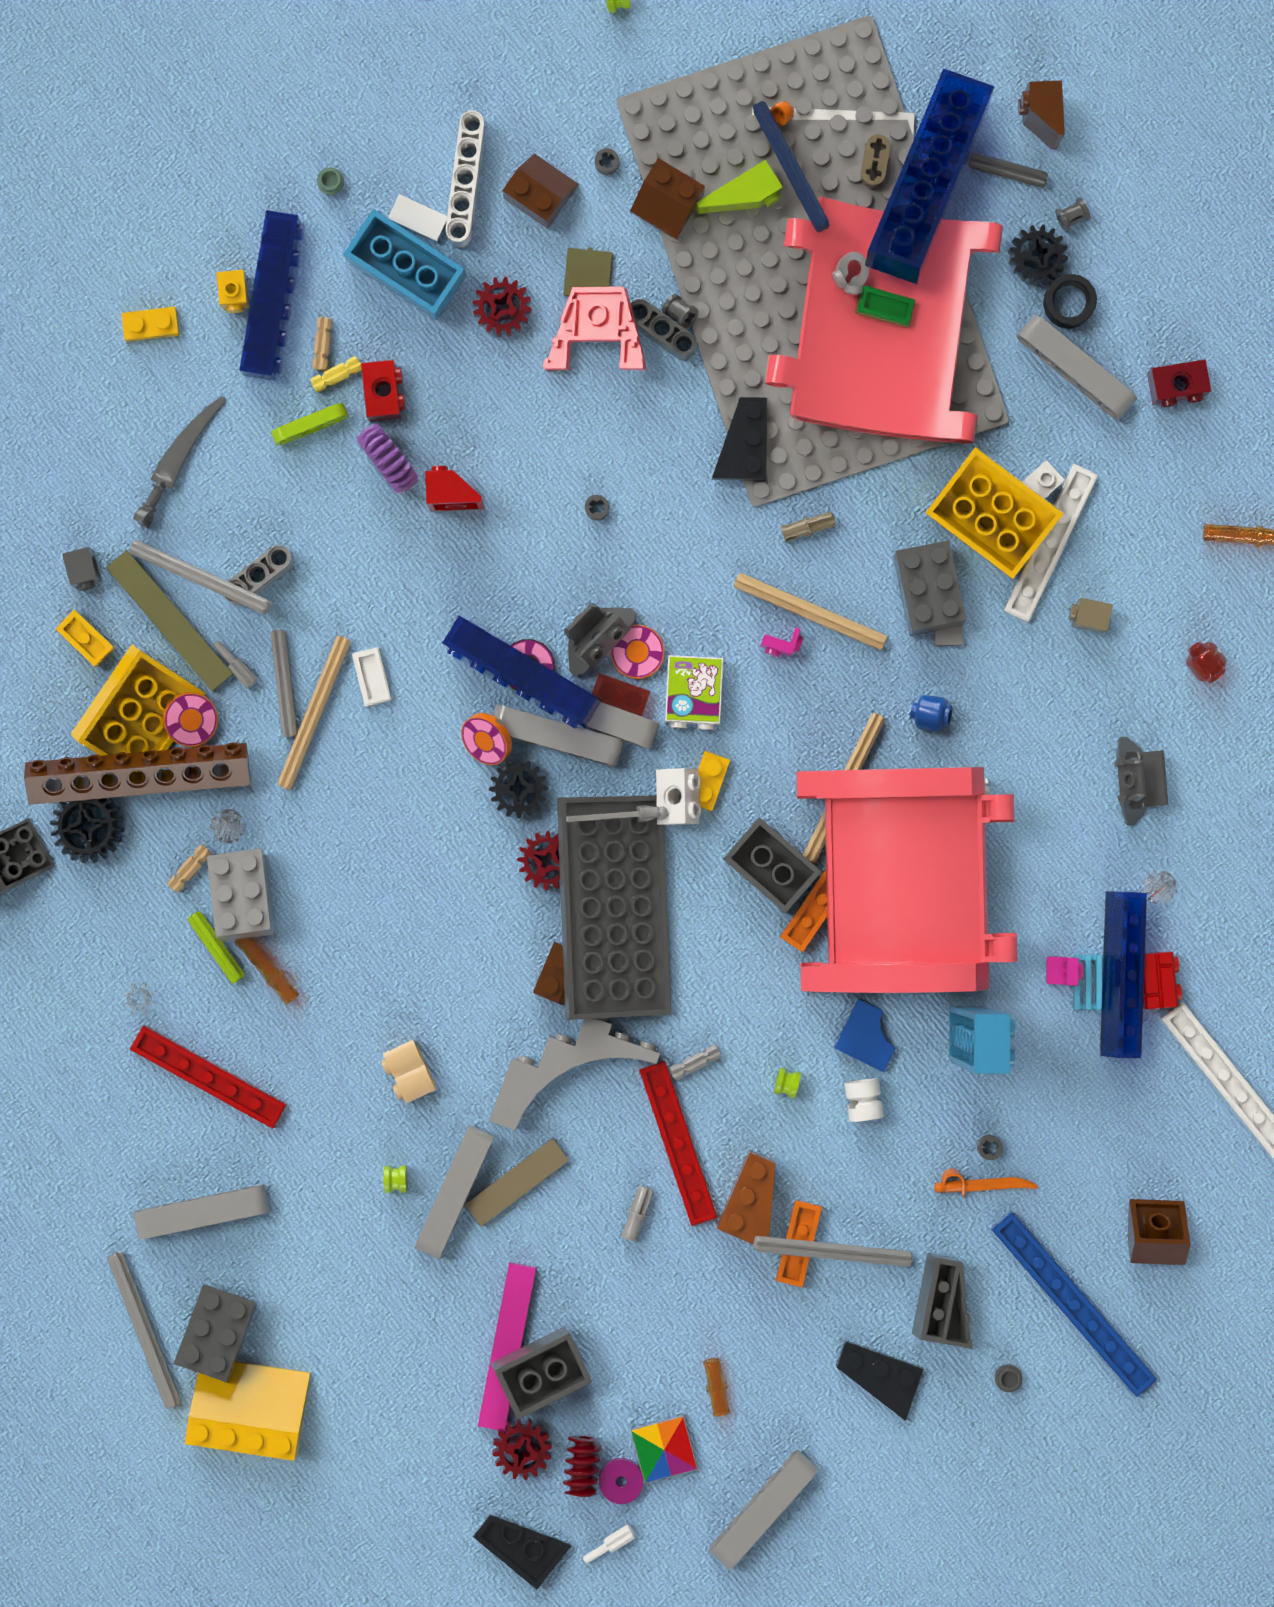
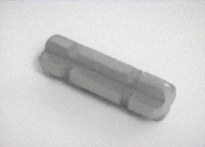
M712 1045L706 1048L705 1052L700 1051L683 1060L682 1064L677 1063L671 1066L670 1072L675 1080H679L685 1077L686 1073L691 1074L708 1065V1062L720 1059L722 1057L716 1045Z

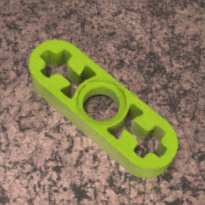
M344 403L334 404L277 427L271 431V435L276 446L284 445L339 423L348 418L349 415Z

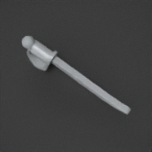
M642 805L636 806L637 811L567 816L566 821L575 822L637 817V822H647L665 817L668 811L665 807Z

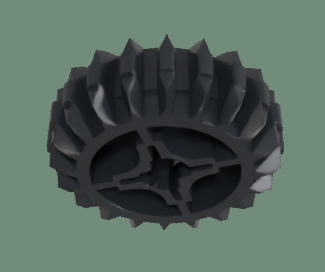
M104 798L69 801L70 804L66 802L58 803L63 808V811H53L54 815L59 816V820L50 821V825L58 826V830L52 831L51 836H60V839L56 840L54 844L57 847L65 844L61 851L63 855H67L72 850L71 860L76 861L80 855L81 863H87L90 855L91 861L96 863L99 859L98 853L103 859L108 858L106 848L112 852L117 850L112 842H122L123 839L116 836V833L125 832V828L117 827V823L125 821V818L123 816L115 817V814L120 812L121 808L119 806L110 808L114 803L113 798H108L105 802H103ZM87 804H94L101 808L107 818L95 819ZM79 807L78 820L74 824L67 826L71 813ZM87 818L88 822L98 824L89 828L88 834L86 830L76 829L86 825ZM108 826L105 839L96 846L99 830ZM79 833L83 837L84 842L87 843L88 849L75 845L69 835Z

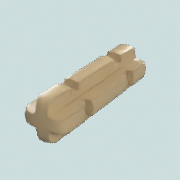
M318 317L316 328L318 332H316L314 355L316 356L313 357L312 363L313 369L317 371H326L328 368V359L326 357L329 356L331 341L329 331H332L333 323L331 318Z
M199 845L193 852L194 855H190L178 869V874L176 876L173 875L168 881V886L175 892H180L186 885L185 882H189L201 868V863L203 861L206 862L207 856L212 854L204 845Z

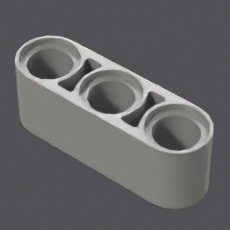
M275 545L228 582L242 586L243 589L258 595L292 568L294 557L285 546ZM279 552L286 553V562L283 565H275L274 556ZM257 569H263L265 571L263 581L254 582L252 579L253 572ZM225 597L233 605L243 606V604Z
M586 697L576 724L646 749H651L659 727V723Z

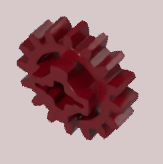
M506 276L502 283H499L496 277H493V285L491 286L484 282V292L481 290L476 291V295L480 300H473V306L479 308L473 311L474 317H481L478 325L481 327L486 324V333L488 334L493 329L496 330L497 337L501 336L502 331H506V334L510 337L511 329L513 328L520 332V323L528 324V319L524 315L532 313V309L525 306L531 303L530 297H523L527 292L526 288L517 289L518 281L515 280L512 284H509ZM504 290L503 293L493 294L495 291ZM515 296L520 301V310L513 306ZM506 302L507 310L502 309L498 312L497 304L502 305ZM484 304H487L492 309L489 318L484 312ZM508 319L512 320V321L509 322V323L500 324L501 321L508 320Z
M546 831L545 837L541 838V835L537 832L535 833V841L529 838L526 839L529 845L528 848L520 847L519 849L525 853L524 857L517 858V861L524 863L519 872H527L528 875L524 880L526 882L531 879L535 880L533 886L535 888L540 883H543L544 890H548L549 884L553 883L557 889L559 888L560 874L552 879H545L547 872L553 870L560 871V865L559 867L548 865L546 868H543V862L535 857V855L547 856L548 853H551V859L559 864L556 854L559 848L558 833L554 838H551L550 831ZM550 842L547 849L542 851L533 849L540 843ZM529 858L536 862L538 867L536 874L530 869Z
M518 1419L514 1426L509 1421L506 1422L507 1430L499 1428L498 1435L500 1438L493 1439V1445L498 1447L492 1450V1455L498 1457L495 1460V1465L497 1467L504 1465L503 1474L506 1475L511 1471L515 1480L518 1474H522L524 1480H527L528 1473L530 1472L535 1477L538 1476V1467L544 1470L547 1468L544 1459L551 1460V1453L546 1451L552 1448V1443L546 1441L549 1438V1433L547 1431L540 1433L542 1425L538 1423L533 1427L531 1419H528L526 1424H522L521 1419ZM516 1433H520V1434H518L517 1436H515V1437H513V1438L510 1437V1436H512V1435H514V1434H516ZM532 1435L539 1441L541 1447L533 1443L531 1440ZM524 1440H526V1449L523 1450L519 1458L518 1449L521 1448ZM504 1451L512 1456L513 1463L506 1458ZM531 1460L533 1461L532 1463H530V1464H528V1465H524V1464L528 1463V1462L531 1461Z

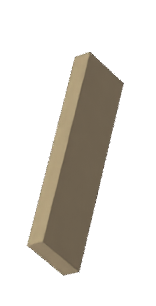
M552 1138L465 1203V1206L480 1226H483L568 1162L569 1158L554 1138Z

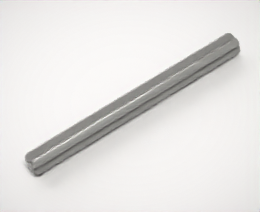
M138 540L132 542L129 550L130 553L262 614H267L272 606L270 600Z
M756 1236L753 1243L755 1251L904 1267H909L912 1264V1253L903 1250Z
M117 1252L110 1255L107 1260L166 1409L173 1408L179 1405L181 1400L124 1254Z

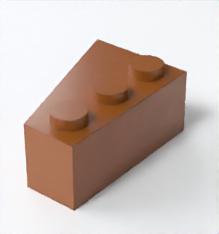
M748 1150L717 1222V1229L751 1244L754 1243L756 1236L769 1237L775 1174L774 1160Z

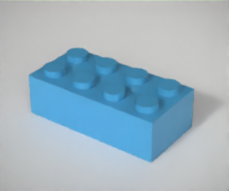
M375 209L371 211L343 253L348 263L436 321L467 276L465 268Z

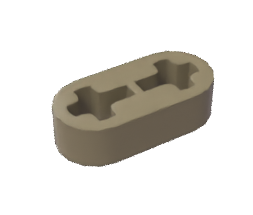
M881 134L871 136L865 146L860 176L862 183L869 188L879 187L886 175L890 142ZM876 142H880L881 147L885 148V150L880 151L879 158H873L875 150L870 148V146H875ZM872 164L877 165L876 174L880 175V177L875 178V181H871L870 175L866 174L871 171Z

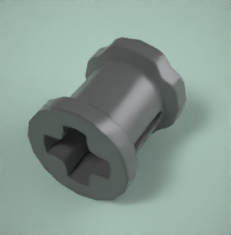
M1082 198L1076 199V203L1063 210L1059 208L1055 211L1057 220L1065 232L1069 231L1070 227L1082 220L1088 221L1091 219L1090 212Z
M677 294L668 297L662 307V312L665 315L673 317L685 329L689 328L698 316V309L695 306L687 305L682 301V297Z

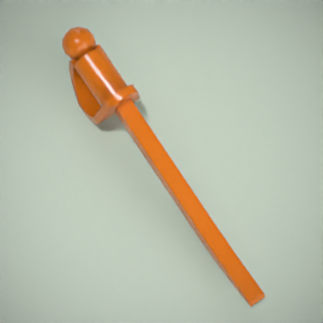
M952 1168L946 1170L941 1176V1182L934 1185V1190L937 1193H942L943 1191L945 1193L961 1192V1197H965V1192L1038 1188L1033 1182L1016 1177L964 1180L961 1173ZM950 1176H957L960 1181L946 1182Z

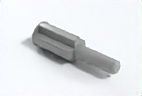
M217 641L214 644V647L230 664L228 668L246 687L245 689L252 687L258 678L240 658L235 659L221 641Z

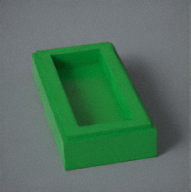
M865 285L861 286L863 289L862 293L859 294L855 310L856 314L906 328L909 326L915 299Z

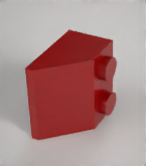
M448 466L431 467L432 471H425L426 504L430 512L485 509L481 495L455 471L448 470Z

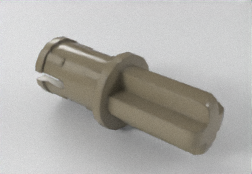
M827 512L809 519L804 516L802 520L782 525L781 530L787 543L808 535L812 537V533L834 527L836 521L833 513Z

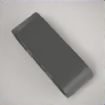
M636 299L631 302L633 311L637 308H642L647 312V316L644 319L638 320L635 318L638 331L679 360H688L694 355L696 340L688 330L646 300ZM659 324H664L669 328V332L666 335L660 336L655 333L654 328ZM680 340H687L691 344V348L683 352L678 350L676 344Z

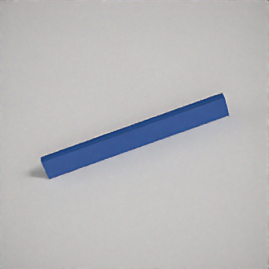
M1012 1211L991 1228L993 1233L1136 1397L1157 1380Z

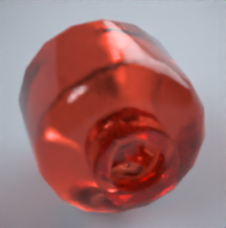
M1199 641L1188 649L1189 655L1185 663L1198 681L1211 683L1225 673L1227 660L1215 643H1202Z

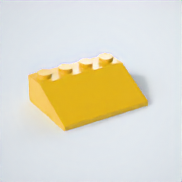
M977 447L973 449L925 512L1012 579L1064 514Z
M131 644L70 735L77 742L100 756L113 755L119 752L136 753L146 750H168L173 740L167 735L163 727V712L167 703L175 696L184 692H196L202 696L206 693Z
M236 1361L229 1383L198 1373L188 1418L185 1444L294 1461L299 1452L311 1372Z

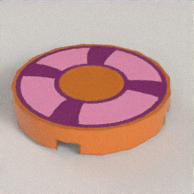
M633 625L630 631L611 650L610 655L613 665L620 674L628 678L640 680L650 677L658 671L664 659L665 649L662 639L656 631L647 626Z
M184 692L175 696L167 703L163 712V727L167 735L174 742L185 747H196L206 743L214 735L218 726V714L214 704L207 697L196 692Z
M476 713L465 721L462 726L461 736L464 746L471 756L479 762L487 765H497L507 758L511 752V736L504 724L500 725L496 722L497 718L493 715Z

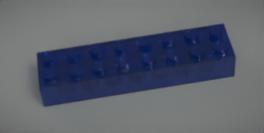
M943 68L869 246L865 266L914 284L918 283L991 103L995 86Z

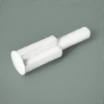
M629 1524L625 1525L606 1537L604 1544L583 1556V1560L585 1563H589L605 1552L610 1551L613 1553L636 1539L633 1529Z

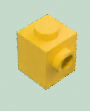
M245 271L216 272L219 305L221 308L227 310L228 313H240L244 311L243 308H250L248 280Z

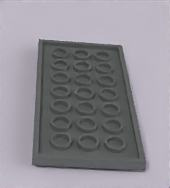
M657 795L557 798L565 1020L672 1014L664 825H657V818L647 822H637V817L575 822L566 821L567 816L637 811L636 806L642 805L657 807Z

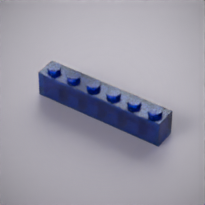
M266 210L239 369L243 376L275 381L276 373H281L283 359L279 357L280 348L285 347L287 340V331H283L285 320L289 321L291 316V304H288L289 294H294L296 278L292 277L294 267L299 266L300 251H297L298 240H303L305 225L301 224L298 215Z
M458 615L442 644L449 648L446 653L460 661L462 657L472 661L469 665L470 667L482 674L486 670L495 675L492 680L507 688L508 684H511L517 688L515 694L527 701H530L531 698L541 702L538 706L540 709L551 715L555 711L564 716L561 721L574 729L578 725L586 728L602 701L597 696Z
M1105 892L1100 1056L1141 1059L1147 893Z

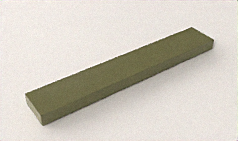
M126 550L106 567L212 692L234 675L129 551Z

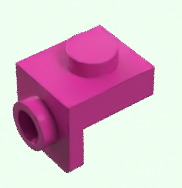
M796 627L790 642L764 634L760 647L765 648V654L780 658L781 654L791 657L793 651L799 652L804 637L799 635L801 629Z
M1046 958L1047 984L1078 986V980H1082L1083 964L1079 963V958Z

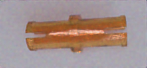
M710 1358L703 1362L708 1383L705 1386L706 1392L710 1393L713 1416L715 1417L730 1413L725 1391L728 1387L727 1382L723 1380L720 1358Z

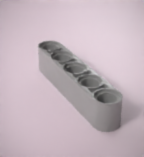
M1034 314L1016 335L1025 347L1112 418L1120 420L1137 400L1136 395L1042 317Z
M495 705L493 716L497 718L496 722L500 725L504 724L511 738L609 766H618L624 740L509 707Z
M469 1125L418 1237L415 1249L440 1259L494 1139L493 1135Z
M265 1184L146 1208L133 1212L139 1240L270 1212Z
M795 1450L717 1537L708 1552L728 1570H731L817 1473L818 1467L799 1450Z

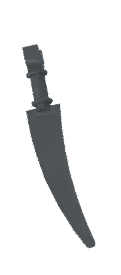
M219 397L197 415L177 436L164 454L151 477V480L156 482V484H152L153 489L146 503H142L143 506L136 511L133 517L135 521H138L139 525L149 529L153 521L154 512L157 511L155 507L163 492H167L165 488L173 489L189 452L203 429L225 403L226 399L224 397Z

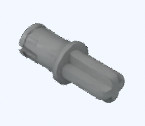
M646 1186L638 1187L631 1209H627L629 1215L621 1237L635 1242L638 1241L643 1221L648 1218L646 1213L653 1195L651 1188Z

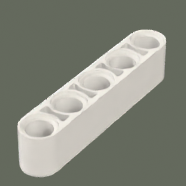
M474 110L465 112L460 119L448 206L446 235L449 243L456 248L467 246L472 238L486 132L482 115ZM471 121H476L480 124L479 128L475 131H469L465 127ZM466 148H474L476 150V154L471 158H466L462 155ZM464 174L473 177L471 183L463 185L458 181ZM460 201H466L470 204L467 210L461 212L457 211L455 206ZM461 227L466 230L465 235L461 238H454L451 235L452 231L456 228Z

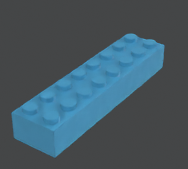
M949 1006V1061L973 1073L1010 1074V1067L1015 1066V1050L1010 1048V1038L1015 1037V1020L1010 1019V1014L983 1006Z

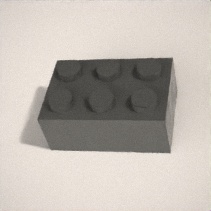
M950 541L895 551L893 559L909 636L963 626L966 617Z
M760 817L723 858L729 866L783 913H786L822 872Z
M203 1284L173 1364L229 1383L257 1303Z
M565 1326L490 1363L517 1420L592 1383L576 1345Z

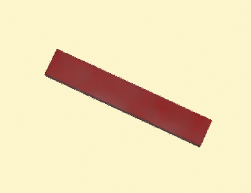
M145 1025L142 1026L129 1049L272 1129L275 1128L287 1106L286 1103Z
M662 1061L639 1069L691 1226L717 1218L666 1062Z

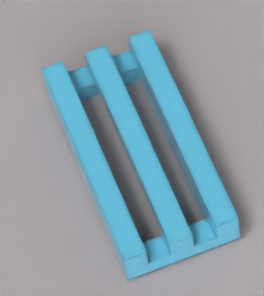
M1073 955V957L1079 958V963L1080 960H1085V1004H1080V980H1078V986L1073 985V1009L1102 1010V955ZM1091 960H1095V1004H1091Z

